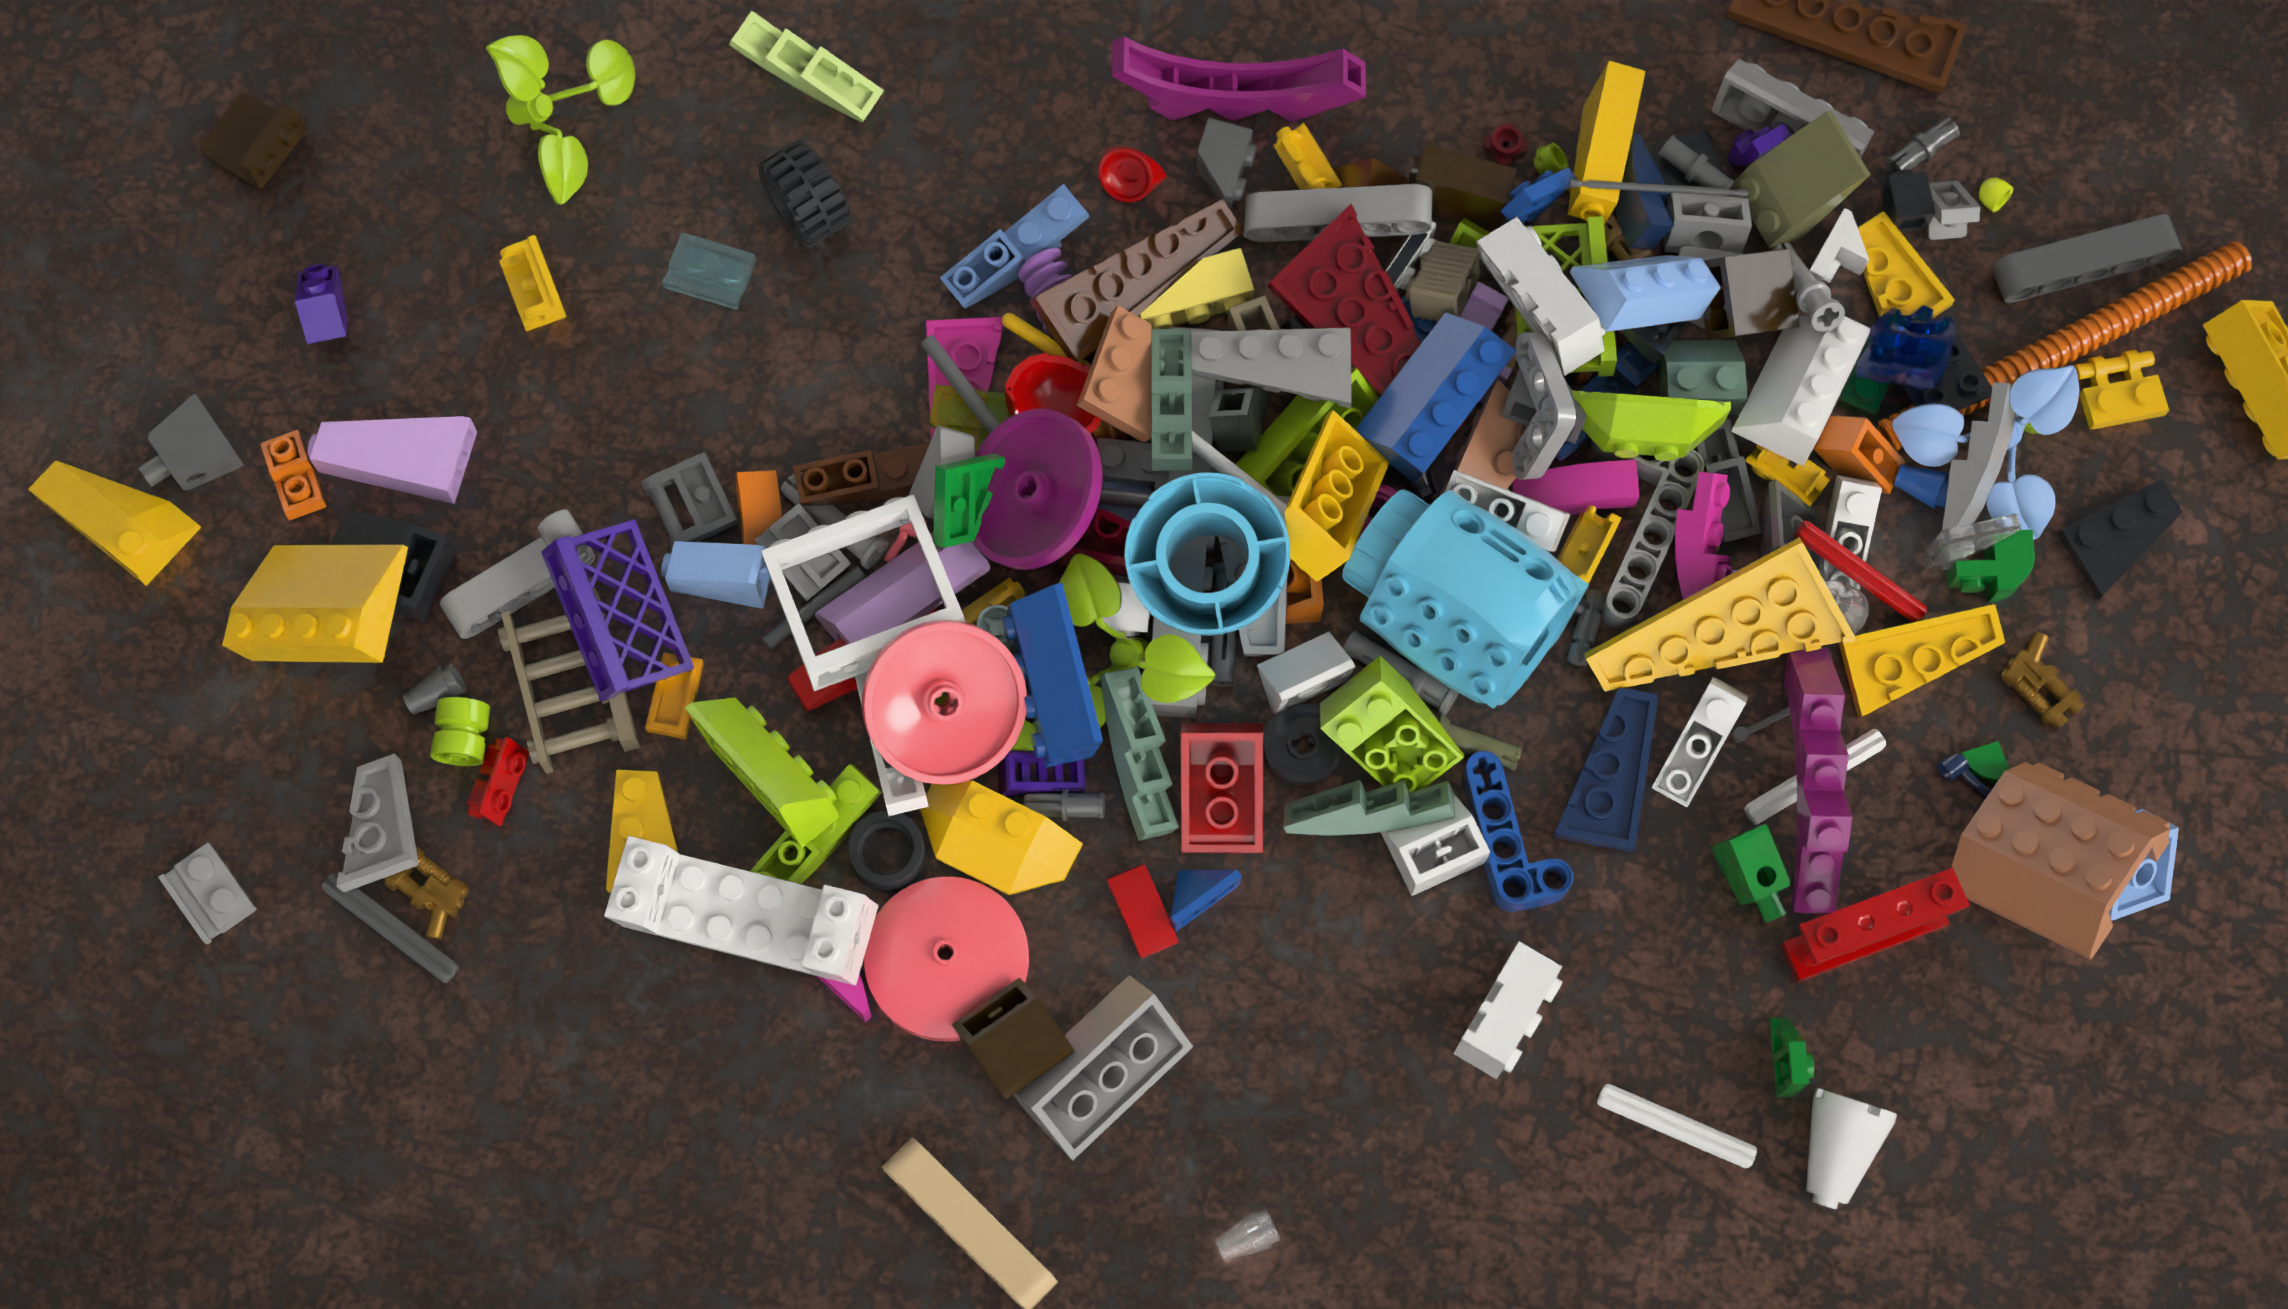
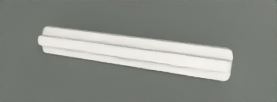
M1872 729L1845 745L1849 754L1847 771L1880 752L1886 746L1884 737L1877 729ZM1796 775L1745 806V814L1754 825H1758L1797 801Z
M1605 1084L1600 1091L1597 1103L1603 1108L1743 1168H1749L1755 1160L1757 1148L1749 1143L1611 1084Z

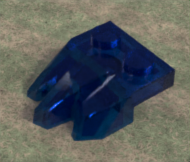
M1922 305L1910 315H1902L1900 309L1892 307L1881 315L1870 329V345L1857 362V377L1872 379L1878 383L1894 382L1907 384L1918 389L1934 388L1948 366L1956 330L1952 317L1944 316L1934 320L1933 309Z

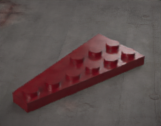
M1350 204L1269 282L1268 287L1310 329L1350 328L1351 367L1359 370L1376 396L1380 398L1421 343L1413 329L1414 324L1387 272L1383 271L1373 251L1374 246L1368 235L1364 234L1356 218L1358 215L1352 204Z

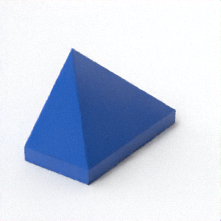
M1238 870L1178 871L1171 914V925L1174 932L1180 930L1240 886L1242 875Z

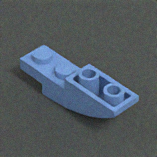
M1063 184L1004 233L1001 229L995 232L941 276L940 279L965 309L1018 279V272L1021 266L1030 257L1050 248L1059 249L1063 246L1060 241L1090 216Z

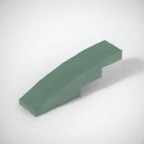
M1151 329L1152 471H1192L1191 329Z
M1135 667L1103 674L1101 676V685L1114 761L1124 799L1138 841L1173 833L1179 828L1166 793V789L1172 785V781L1159 746L1166 740L1151 700L1141 688L1139 668Z
M1358 780L1285 803L1283 827L1286 833L1327 836L1371 834L1411 828L1455 817L1454 793L1448 781L1409 793L1404 780L1365 792L1361 781Z

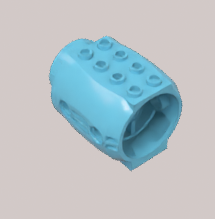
M1402 489L1385 503L1369 523L1354 546L1342 573L1343 579L1348 584L1369 598L1360 615V622L1380 635L1396 651L1430 676L1474 702L1487 704L1493 709L1497 705L1505 704L1519 690L1548 650L1557 642L1589 586L1588 583L1570 572L1552 554L1524 533L1496 515L1467 501L1453 490L1443 493L1431 505L1407 490Z

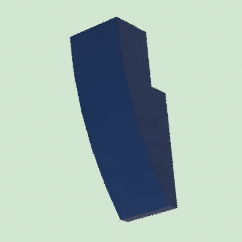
M1634 133L1631 137L1622 182L1666 185L1641 134ZM1620 190L1615 211L1629 249H1653L1674 226L1663 203L1670 196V193Z

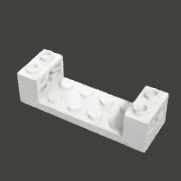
M628 836L604 916L626 928L856 986L878 905L864 894L824 885L823 890L681 855L667 845Z

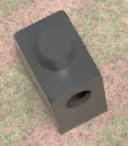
M194 394L148 433L147 439L158 455L138 468L151 487L172 474L181 488L186 491L239 469L244 464L197 395Z

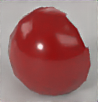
M1047 352L1026 358L1013 368L1005 383L1004 397L1010 417L1027 410L1050 409L1078 421L1092 434L1098 428L1102 419L1077 406L1090 368L1086 364L1083 365L1068 357L1047 355Z

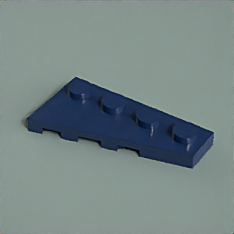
M1618 688L1553 838L1627 852L1635 850L1658 694Z

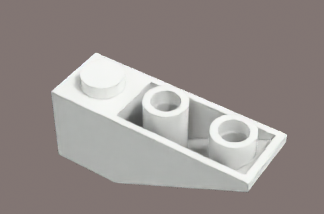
M1453 470L1446 491L1453 490L1467 501L1496 515L1548 551H1556L1570 517L1569 513Z
M1836 475L1825 533L1866 562L1882 488L1873 481ZM1824 559V582L1834 600L1857 604L1858 591H1860L1861 585Z
M1712 677L1656 778L1652 789L1688 807L1747 703L1749 696Z

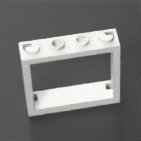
M914 494L905 498H892L881 507L867 512H854L843 521L829 526H816L805 535L791 540H778L771 544L769 548L761 550L766 568L814 691L869 671L879 652L894 637L913 626L935 620L965 622ZM911 522L945 609L815 657L782 570Z

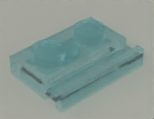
M681 232L668 266L669 270L666 277L664 276L663 286L673 291L738 310L740 298L745 292L756 263L755 254Z

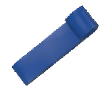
M1479 751L1473 754L1468 759L1464 769L1462 783L1470 813L1490 850L1484 867L1495 904L1506 912H1517L1553 904L1562 900L1573 882L1571 867L1560 859H1547L1528 864L1502 763L1494 753L1488 751ZM1477 767H1481L1483 773H1490L1486 782L1487 791L1482 793L1485 787L1481 774L1474 775ZM1485 805L1497 806L1502 812V818L1498 820L1487 818L1482 811V807ZM1497 843H1504L1511 848L1513 856L1508 859L1499 858L1494 854L1492 846ZM1546 873L1556 874L1562 881V887L1559 889L1548 888L1543 882L1542 875ZM1506 882L1517 883L1523 890V896L1519 898L1509 897L1503 890V884Z

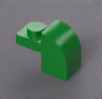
M1992 530L1983 542L1984 560L1955 561L1946 573L1947 588H1960V591L1964 593H1976L1987 588L1988 603L1998 602L2011 596L2029 576L2033 568L2035 559L2033 530Z

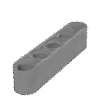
M1420 184L1252 193L1245 199L1244 236L1256 242L1314 240L1350 204H1352L1358 215L1356 218L1364 234L1368 235V237L1424 234L1431 230L1432 190Z

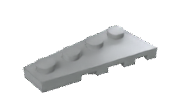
M1350 328L1191 332V365L1193 375L1239 385L1244 383L1263 387V390L1276 393L1284 391L1302 395V398L1314 401L1322 399L1336 402L1338 406L1352 408Z
M1276 496L1286 505L1288 504L1290 497ZM1218 536L1230 587L1243 574L1247 566L1248 557L1235 542ZM1287 578L1279 596L1271 607L1258 619L1239 629L1244 656L1275 657L1285 652Z

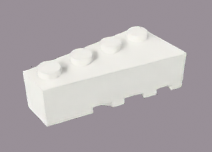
M1516 217L1477 241L1481 260L1532 332H1543L1546 334L1564 376L1604 352L1602 336L1606 332L1600 323L1599 317L1580 295L1576 287L1563 274L1556 259L1552 255L1548 256L1541 247V240L1531 226L1526 228Z

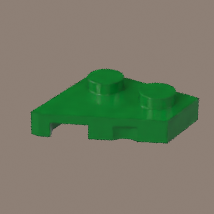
M993 453L935 466L934 545L946 548L975 541L981 525L982 514L987 509L993 494L987 491L989 482L995 468L1003 469L1005 457Z
M1787 1017L1769 1018L1776 1098L1793 1097L1808 1085L1809 1078L1814 1076L1812 1053H1806L1805 1040Z

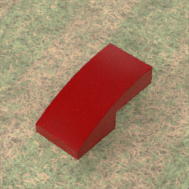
M1144 863L1106 879L1120 916L1125 921L1137 954L1141 959L1179 943Z

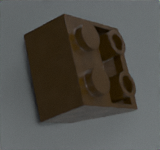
M1020 977L951 1024L970 1058L1005 1099L1022 1090L1027 1084L1075 1052L1039 998Z

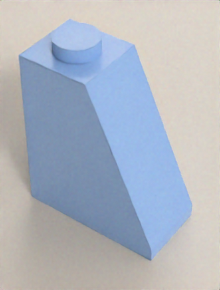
M674 541L672 553L665 554L661 568V576L665 577L670 591L761 609L764 607L770 582V575L761 550L765 549V546Z

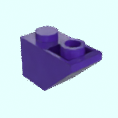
M314 264L306 267L303 272L298 273L295 304L307 344L346 336L348 321L337 265L327 267L325 264Z

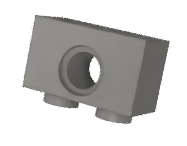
M1671 193L1667 211L1674 226L1663 237L1664 252L1679 253L1682 246H1692L1742 254L1752 227L1749 199L1717 195Z

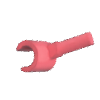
M911 522L900 526L897 539L883 560L890 562L896 558L909 536L917 538Z

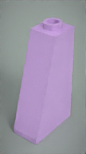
M464 416L321 422L318 434H313L310 438L308 456L316 470L320 473L455 504L477 430L471 418Z

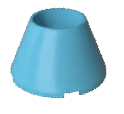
M1196 473L1172 480L1148 497V501L1140 509L1135 519L1133 518L1129 527L1125 544V563L1129 581L1137 598L1159 621L1169 627L1189 634L1219 635L1247 626L1262 616L1275 602L1288 575L1290 543L1282 516L1265 494L1263 495L1252 486L1244 483V480L1221 473ZM1214 535L1225 537L1235 542L1245 552L1248 562L1241 577L1230 587L1214 593H1200L1184 587L1172 575L1171 569L1176 555L1190 541L1202 536Z

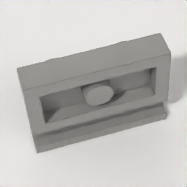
M798 503L755 539L754 542L757 545L765 546V549H767L778 540H791L805 535L809 530L818 526V524ZM837 549L783 569L782 572L788 582L807 602L851 563Z
M209 842L176 864L173 870L158 877L205 944H209L212 942L211 939L218 934L225 933L257 910Z

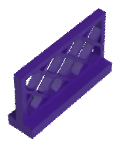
M635 519L576 537L566 536L556 539L541 551L600 702L614 698L621 693L694 669ZM627 532L633 547L629 557L611 548L616 535ZM606 539L604 544L599 542V540ZM587 545L600 552L594 568L580 560L576 547ZM606 556L625 566L619 581L600 571ZM631 569L644 576L647 583L644 595L625 585ZM596 580L615 589L609 605L596 599L592 590ZM621 593L640 603L634 619L615 609ZM646 607L659 613L662 620L659 632L640 622ZM611 617L630 627L624 643L611 637L607 627ZM636 631L655 640L649 656L630 647ZM661 644L674 650L679 665L668 667L655 660ZM626 655L645 664L640 677L628 680L622 665ZM651 668H653L654 670L657 671V672H654V673L649 674Z

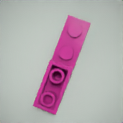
M1699 471L1693 510H1677L1675 555L1677 575L1683 600L1733 573L1732 566L1729 565L1730 556L1716 554V547L1720 546L1724 534L1723 524L1720 523L1722 509L1727 505L1730 495V487L1727 483L1728 475Z

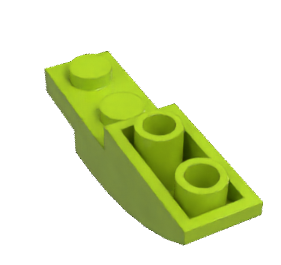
M849 764L830 785V789L837 797L832 803L840 818L803 848L785 831L750 872L802 884L849 836L859 818L881 795L882 791L854 765Z

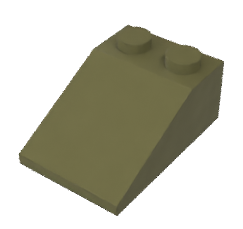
M1826 111L1754 161L1734 180L1732 187L1734 190L1747 189V197L1740 198L1749 199L1750 216L1768 247H1774L1778 244L1782 245L1799 241L1871 174L1832 111Z

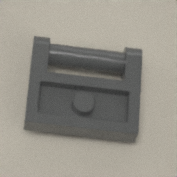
M1098 438L1096 446L1102 464V488L1098 508L1101 504L1141 509L1151 495L1149 493L1104 489L1105 481L1155 487L1152 494L1163 485L1172 481L1174 471H1152V443Z
M705 452L655 473L641 482L645 495L651 496L670 537L668 544L671 550L673 549L674 541L700 542L738 525L737 518ZM674 483L695 525L686 530L683 529L665 491L668 486Z

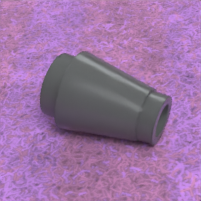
M450 663L445 667L438 665L411 687L409 691L403 693L402 696L409 711L416 715L419 712L436 708L437 701L441 698L460 697L467 689L460 673Z

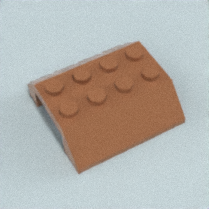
M2027 762L2006 770L1969 822L1961 834L1951 868L1954 869L1968 900L2091 960L2113 928L2109 911L2147 854L2149 859L2157 862L2169 844L2170 822L2146 811L2137 814V807L2109 794L2100 797V790L2072 777L2063 780V773L2044 764L2037 763L2031 765Z

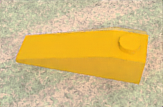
M56 460L28 489L34 496L145 586L154 579L201 528L170 501Z

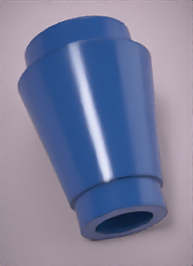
M1902 464L1894 486L1933 509L1936 506L1945 509L1949 472L1914 466L1909 467Z

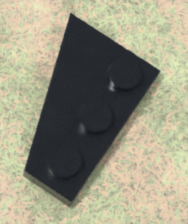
M2160 479L2062 528L2057 535L2099 601L2183 511L2163 479Z

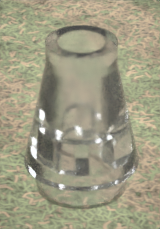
M1265 1209L1259 1213H1256L1254 1210L1224 1235L1215 1239V1242L1224 1261L1228 1262L1234 1258L1273 1249L1272 1244L1281 1240L1268 1211Z

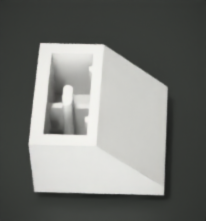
M1455 794V817L1416 827L1381 832L1411 896L1485 864L1490 854V850L1473 816Z

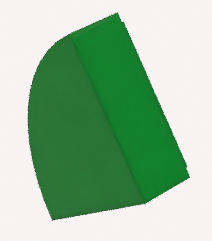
M1998 741L1960 753V755L1967 759L1970 771L1991 783H1997L2002 774L2010 769Z

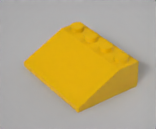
M274 545L232 605L222 646L251 661L383 663L408 547L405 545Z

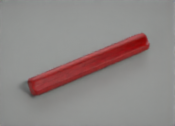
M1805 520L1794 533L1796 539L1800 537L1805 546L1912 623L1920 621L1926 614V605L1811 522Z

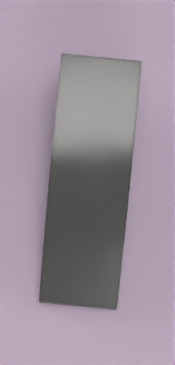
M1730 419L1725 420L1723 425L1693 449L1703 458V472L1728 475L1727 483L1730 487V495L1727 505L1722 509L1720 522L1724 528L1722 543L1762 533L1744 456L1739 457L1735 436L1731 432L1733 428Z

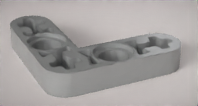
M1543 332L1521 333L1518 336L1515 350L1517 362L1537 412L1512 452L1513 472L1519 480L1540 479L1544 475L1571 433L1576 420L1574 402L1546 334Z

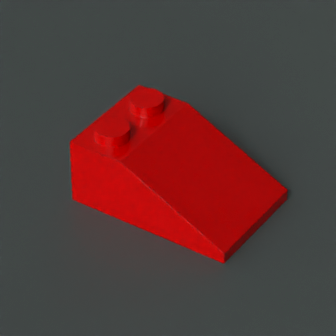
M1182 723L1181 853H1263V723Z

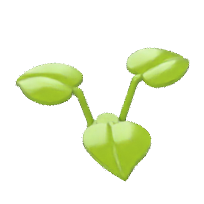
M515 35L498 39L488 44L486 49L496 65L504 88L511 96L506 104L507 115L511 122L516 125L530 124L533 131L542 130L552 134L541 138L538 146V160L552 198L557 205L564 204L584 183L588 172L587 156L577 138L574 136L563 137L560 129L542 122L551 115L553 101L591 91L597 88L600 100L605 105H617L624 102L630 96L635 83V69L632 58L628 51L617 42L612 40L598 41L591 46L586 58L587 71L593 81L575 88L545 95L540 90L545 87V82L542 78L548 71L549 62L542 46L528 36Z
M1085 554L1073 556L1059 582L1064 587L1073 625L1088 626L1096 621L1099 628L1116 638L1110 649L1112 665L1095 674L1091 679L1086 674L1100 728L1106 722L1102 688L1096 684L1105 673L1135 667L1145 669L1140 680L1141 688L1149 698L1161 703H1172L1187 699L1200 692L1215 678L1214 671L1205 663L1196 648L1183 637L1173 634L1161 635L1148 644L1139 637L1127 638L1125 632L1118 631L1107 624L1103 618L1114 616L1121 609L1122 594L1119 584L1112 573L1098 560Z

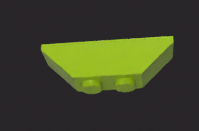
M1571 390L1573 399L1580 404L1587 416L1582 430L1587 433L1603 452L1614 453L1615 456L1620 458H1634L1638 455H1651L1660 461H1673L1678 459V457L1683 458L1723 425L1731 410V402L1724 401L1716 402L1711 400L1602 392L1591 393Z

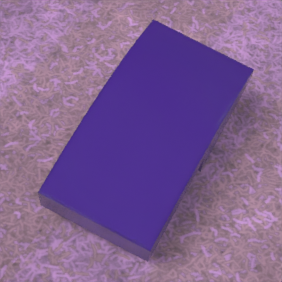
M1785 124L1773 130L1767 126L1756 132L1753 129L1746 130L1733 140L1734 146L1727 159L1732 165H1748L1792 135Z

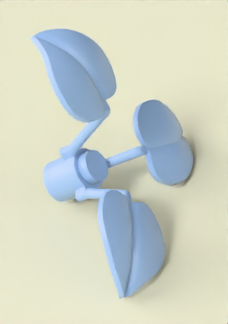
M2074 366L2029 371L2020 376L2010 390V405L2016 413L2007 447V476L2009 481L1994 483L1986 500V505L1991 518L2001 529L2033 530V540L2040 537L2053 516L2056 502L2055 494L2050 484L2039 476L2026 474L2016 479V445L2020 442L2025 426L2029 422L2038 433L2050 435L2064 429L2072 420L2079 398V381ZM1926 404L1913 407L1898 415L1892 422V428L1906 453L1914 461L1925 466L1936 467L1949 463L1957 455L1958 442L1966 443L1970 441L1971 432L1960 435L1964 427L1962 414L1955 408L1944 404Z

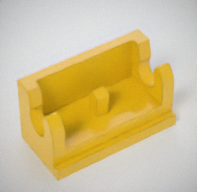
M530 236L524 241L502 249L500 251L502 259L499 262L526 332L567 317L536 236Z
M1592 505L1587 507L1585 513H1580L1557 558L1570 572L1588 584L1622 519L1613 513L1608 515L1606 519L1595 513L1596 507Z

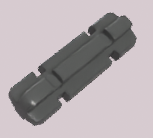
M1587 589L1585 591L1587 596L1582 613L1577 618L1572 637L1573 643H1571L1567 655V661L1577 666L1584 667L1588 664L1584 653L1592 650L1590 647L1594 644L1601 618L1599 612H1602L1606 595L1603 592L1594 589Z

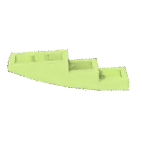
M753 11L750 12L729 43L731 47L790 85L860 122L865 120L884 92L880 87L820 46L816 50L788 29L781 32Z

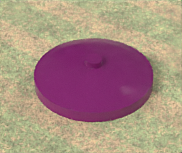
M1032 409L1020 412L1001 423L988 435L975 454V457L995 453L1005 457V463L1002 470L995 468L987 488V491L993 494L987 509L982 514L981 525L973 543L982 554L992 561L1020 570L1043 567L1066 554L1083 536L1092 521L1102 488L1100 454L1094 439L1087 429L1078 421L1060 412L1050 409Z

